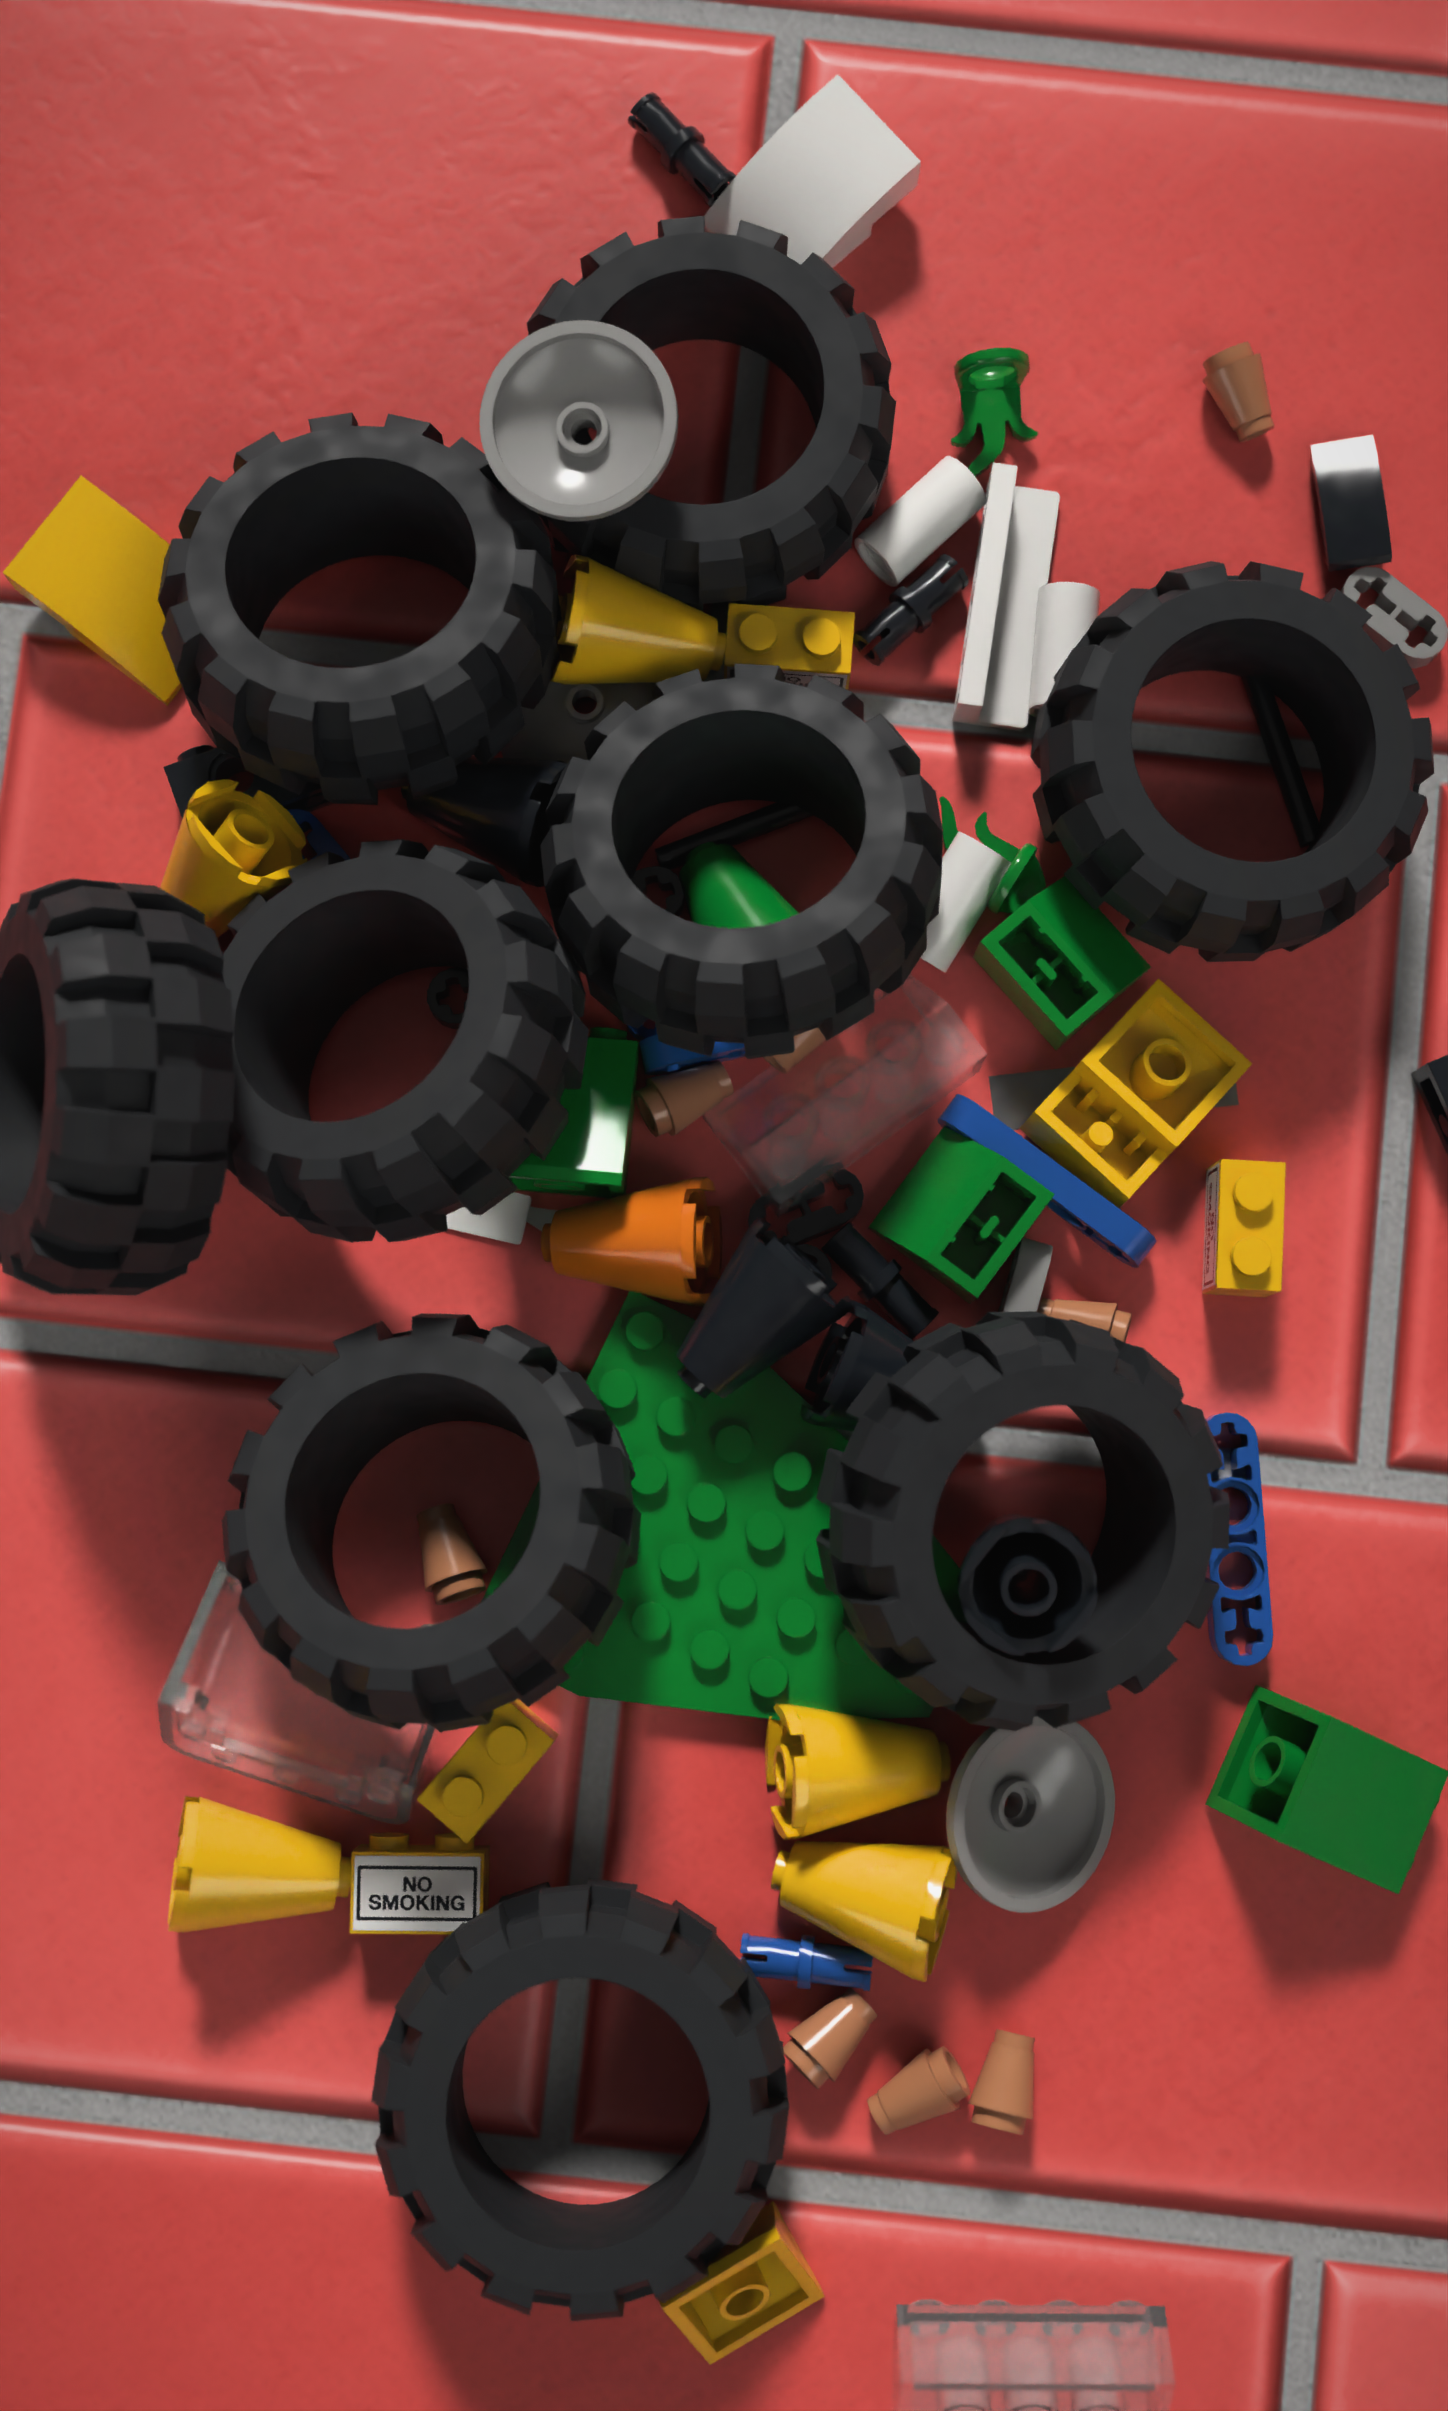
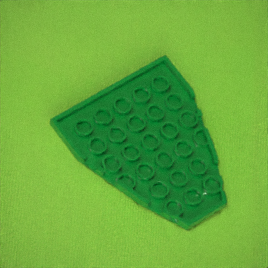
M629 1291L586 1383L619 1430L636 1473L631 1481L633 1502L641 1513L637 1563L623 1570L616 1593L624 1601V1604L600 1645L596 1646L586 1641L562 1667L570 1678L559 1686L584 1697L769 1719V1716H773L771 1719L780 1720L773 1709L776 1704H794L872 1719L930 1717L934 1707L905 1687L900 1681L868 1657L842 1624L844 1606L840 1597L825 1586L816 1538L820 1530L830 1528V1507L816 1498L828 1449L832 1448L844 1452L849 1441L834 1428L816 1426L802 1420L800 1413L801 1405L814 1408L771 1367L725 1398L718 1396L714 1392H711L706 1399L701 1397L677 1373L683 1364L676 1353L693 1326L695 1319L640 1293ZM540 1479L482 1601L503 1584L525 1553L537 1521L540 1503ZM932 1535L933 1563L940 1591L955 1619L958 1622L968 1623L958 1595L960 1568L935 1536Z

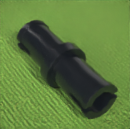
M649 93L643 96L631 110L633 115L628 118L629 125L637 130L661 154V164L673 175L680 174L704 198L705 203L711 207L736 175L729 171L705 147L704 135L696 127H686L661 102V98L657 94Z
M946 554L940 555L936 562L907 588L900 586L889 596L890 604L861 630L853 634V642L859 652L875 637H881V641L864 656L869 662L876 666L881 665L885 658L913 632L923 633L932 624L931 616L957 592L968 585V577L963 568L957 571L944 584L940 582V579L958 563L955 559Z
M849 1221L821 1250L825 1254L827 1253L861 1288L857 1294L865 1303L872 1300L909 1338H915L932 1322L939 1312L932 1308L899 1274L902 1267L896 1260L892 1259L888 1262Z

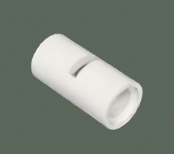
M946 456L854 540L855 547L862 560L879 579L889 586L896 587L987 503L986 494L979 481L964 464L951 456Z
M1054 582L1043 585L1038 589L1028 712L1033 717H1038V711L1047 701L1055 683L1053 677L1072 649L1077 646L1096 617L1099 616L1100 592L1090 585L1076 582Z
M958 831L942 857L939 914L927 925V948L920 957L946 973L987 907L999 882L1011 865V862L1003 856Z

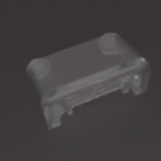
M219 1560L157 1701L160 1732L163 1741L170 1748L183 1755L378 1821L391 1824L407 1823L417 1800L439 1731L429 1724L408 1723L400 1730L354 1717L291 1678V1672L276 1657L261 1648L238 1610L240 1593L243 1591L240 1580L227 1572L225 1562ZM423 1624L420 1627L429 1626L433 1624Z

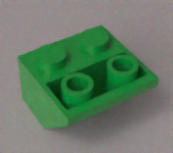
M1065 876L1027 900L979 942L973 955L976 962L1055 1050L1060 1048L1151 968L1099 908L1094 910Z
M944 1126L868 1229L971 1304L980 1296L1055 1194L1002 1155Z

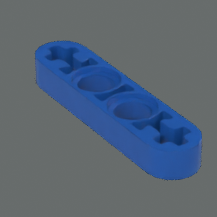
M957 1094L938 1118V1123L942 1128L945 1126L1002 1155L1055 1194L1046 1206L1125 1264L1138 1268L1156 1244L1157 1240L1141 1224L971 1099Z
M1226 1412L1209 1416L1206 1421L1213 1436L1220 1434L1222 1423L1228 1424L1230 1434L1240 1435L1242 1440L1241 1447L1232 1449L1230 1453L1231 1469L1245 1467L1246 1479L1225 1477L1211 1481V1473L1207 1474L1209 1486L1219 1490L1232 1487L1241 1491L1246 1497L1248 1509L1242 1521L1238 1524L1229 1525V1549L1212 1548L1206 1577L1217 1582L1220 1587L1207 1613L1208 1631L1211 1646L1220 1658L1231 1664L1249 1666L1257 1664L1267 1656L1273 1641L1259 1450L1256 1432L1251 1423L1239 1414ZM1219 1449L1220 1454H1221V1458H1222L1223 1467H1221V1468H1219V1469H1217V1470H1225V1469H1224V1456H1223L1222 1450ZM1233 1552H1240L1247 1556L1253 1567V1575L1249 1584L1237 1590H1232L1225 1586L1220 1580L1218 1573L1219 1564L1222 1559ZM1222 1597L1240 1601L1255 1597V1609L1242 1607L1245 1627L1256 1629L1257 1632L1256 1641L1246 1643V1653L1239 1654L1237 1645L1226 1643L1225 1631L1234 1630L1237 1622L1236 1610L1234 1608L1221 1610Z

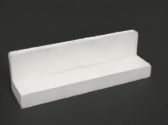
M993 462L986 487L987 503L984 505L952 721L1013 731H1024L1029 717L1028 707L1038 589L1048 584L1060 495L1055 491L1015 486L1018 466Z

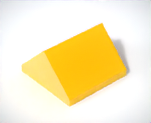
M773 2201L762 2208L739 2245L726 2244L708 2262V2276L664 2303L659 2300L662 2310L711 2365L825 2297Z

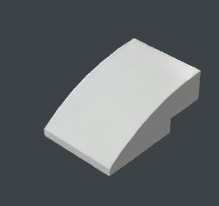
M837 74L792 115L741 169L704 215L705 232L736 236L740 220L787 236V257L797 263L802 264L813 252L823 258L833 268L871 235L873 223L917 186L921 161Z

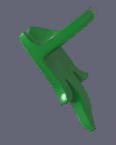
M1013 348L980 350L966 355L958 360L954 366V375L960 391L964 427L958 435L951 439V445L965 447L973 440L977 426L981 429L983 450L968 467L975 477L987 470L1003 451L1006 423H1008L1013 437L1021 442L1031 441L1037 438L1039 434L1037 431L1029 428L1023 422L1021 416L1020 385L1030 371L1028 354L1021 350Z
M942 796L939 800L942 811L943 840L947 850L957 835L958 830L952 805L947 798ZM982 813L975 824L977 838L982 844L1011 862V865L992 894L987 908L995 914L999 912L1013 913L1027 900L1046 887L1042 868L1035 856L1038 848L1030 843H1026L1021 849H1018L994 836L987 826V813Z

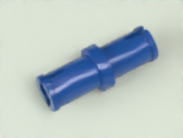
M743 1933L740 1953L765 1955L768 1958L741 1957V1959H746L756 1977L797 1981V1988L810 1990L811 1983L861 1988L863 1991H870L872 1971L850 1969L844 1966L872 1967L873 1957L856 1947L816 1943L815 1935L802 1934L801 1941L753 1936L750 1933Z

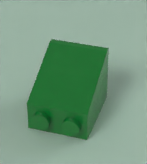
M604 1027L589 1029L581 1089H564L560 1099V1103L568 1111V1123L544 1161L531 1153L510 1175L509 1178L518 1188L516 1191L606 1199L626 1194L640 1052L638 1041L627 1040L626 1031Z
M1256 1685L1205 1804L1285 1845L1399 1894L1407 1873L1413 1865L1415 1854L1431 1815L1438 1805L1441 1791L1448 1777V1771L1337 1718Z

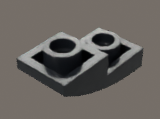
M1373 435L1311 445L1310 464L1320 508L1319 527L1328 571L1332 572L1392 562L1387 510Z

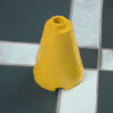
M576 554L570 557L563 577L575 580L571 593H565L564 596L558 595L562 621H558L556 627L559 657L553 669L550 682L560 683L561 685L660 682L696 669L699 670L701 679L704 681L710 670L719 671L725 655L727 637L726 633L718 632V621L715 617L625 576L589 557Z
M229 779L208 781L197 789L190 798L160 889L203 913L205 926L213 929L217 938L229 930L227 925L257 893L268 901L292 883L288 870L307 862V858L303 859L301 852L307 843L305 835L291 813L272 796L258 790L254 797L236 791L235 788L240 782Z
M776 1704L773 1707L780 1720L771 1719L773 1716H769L765 1739L767 1786L776 1785L778 1795L781 1798L782 1805L770 1806L776 1830L783 1839L801 1838L935 1796L940 1790L941 1782L949 1780L951 1771L949 1749L945 1742H938L936 1734L932 1729L794 1704Z
M185 1796L178 1837L180 1838L177 1857L174 1860L168 1913V1931L183 1933L331 1911L334 1909L336 1897H348L351 1884V1857L341 1856V1843L202 1797Z
M796 1841L791 1852L780 1851L772 1874L771 1889L780 1892V1906L910 1978L926 1982L927 1974L931 1975L950 1912V1910L946 1909L949 1889L944 1887L955 1889L957 1868L951 1856L950 1848L945 1846Z

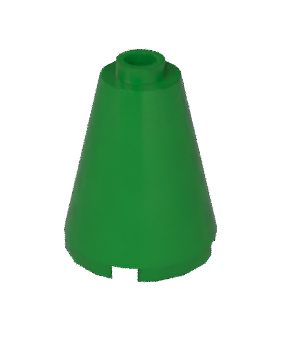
M707 842L691 850L685 857V864L679 872V879L691 922L719 928H748L778 922L799 913L730 844Z

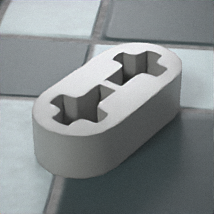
M1378 567L1357 569L1348 577L1340 591L1354 602H1357L1360 593H1364L1369 587L1379 594L1375 600L1376 605L1372 604L1366 609L1373 616L1362 626V629L1382 652L1398 644L1410 668L1426 666L1439 654L1447 641L1448 627L1445 619L1436 609L1390 573ZM1419 625L1426 630L1427 634L1424 636V643L1421 642L1414 649L1405 640L1409 635V631L1414 630Z
M1024 1237L1021 1239L1012 1260L998 1312H1037L1051 1262L1052 1245Z

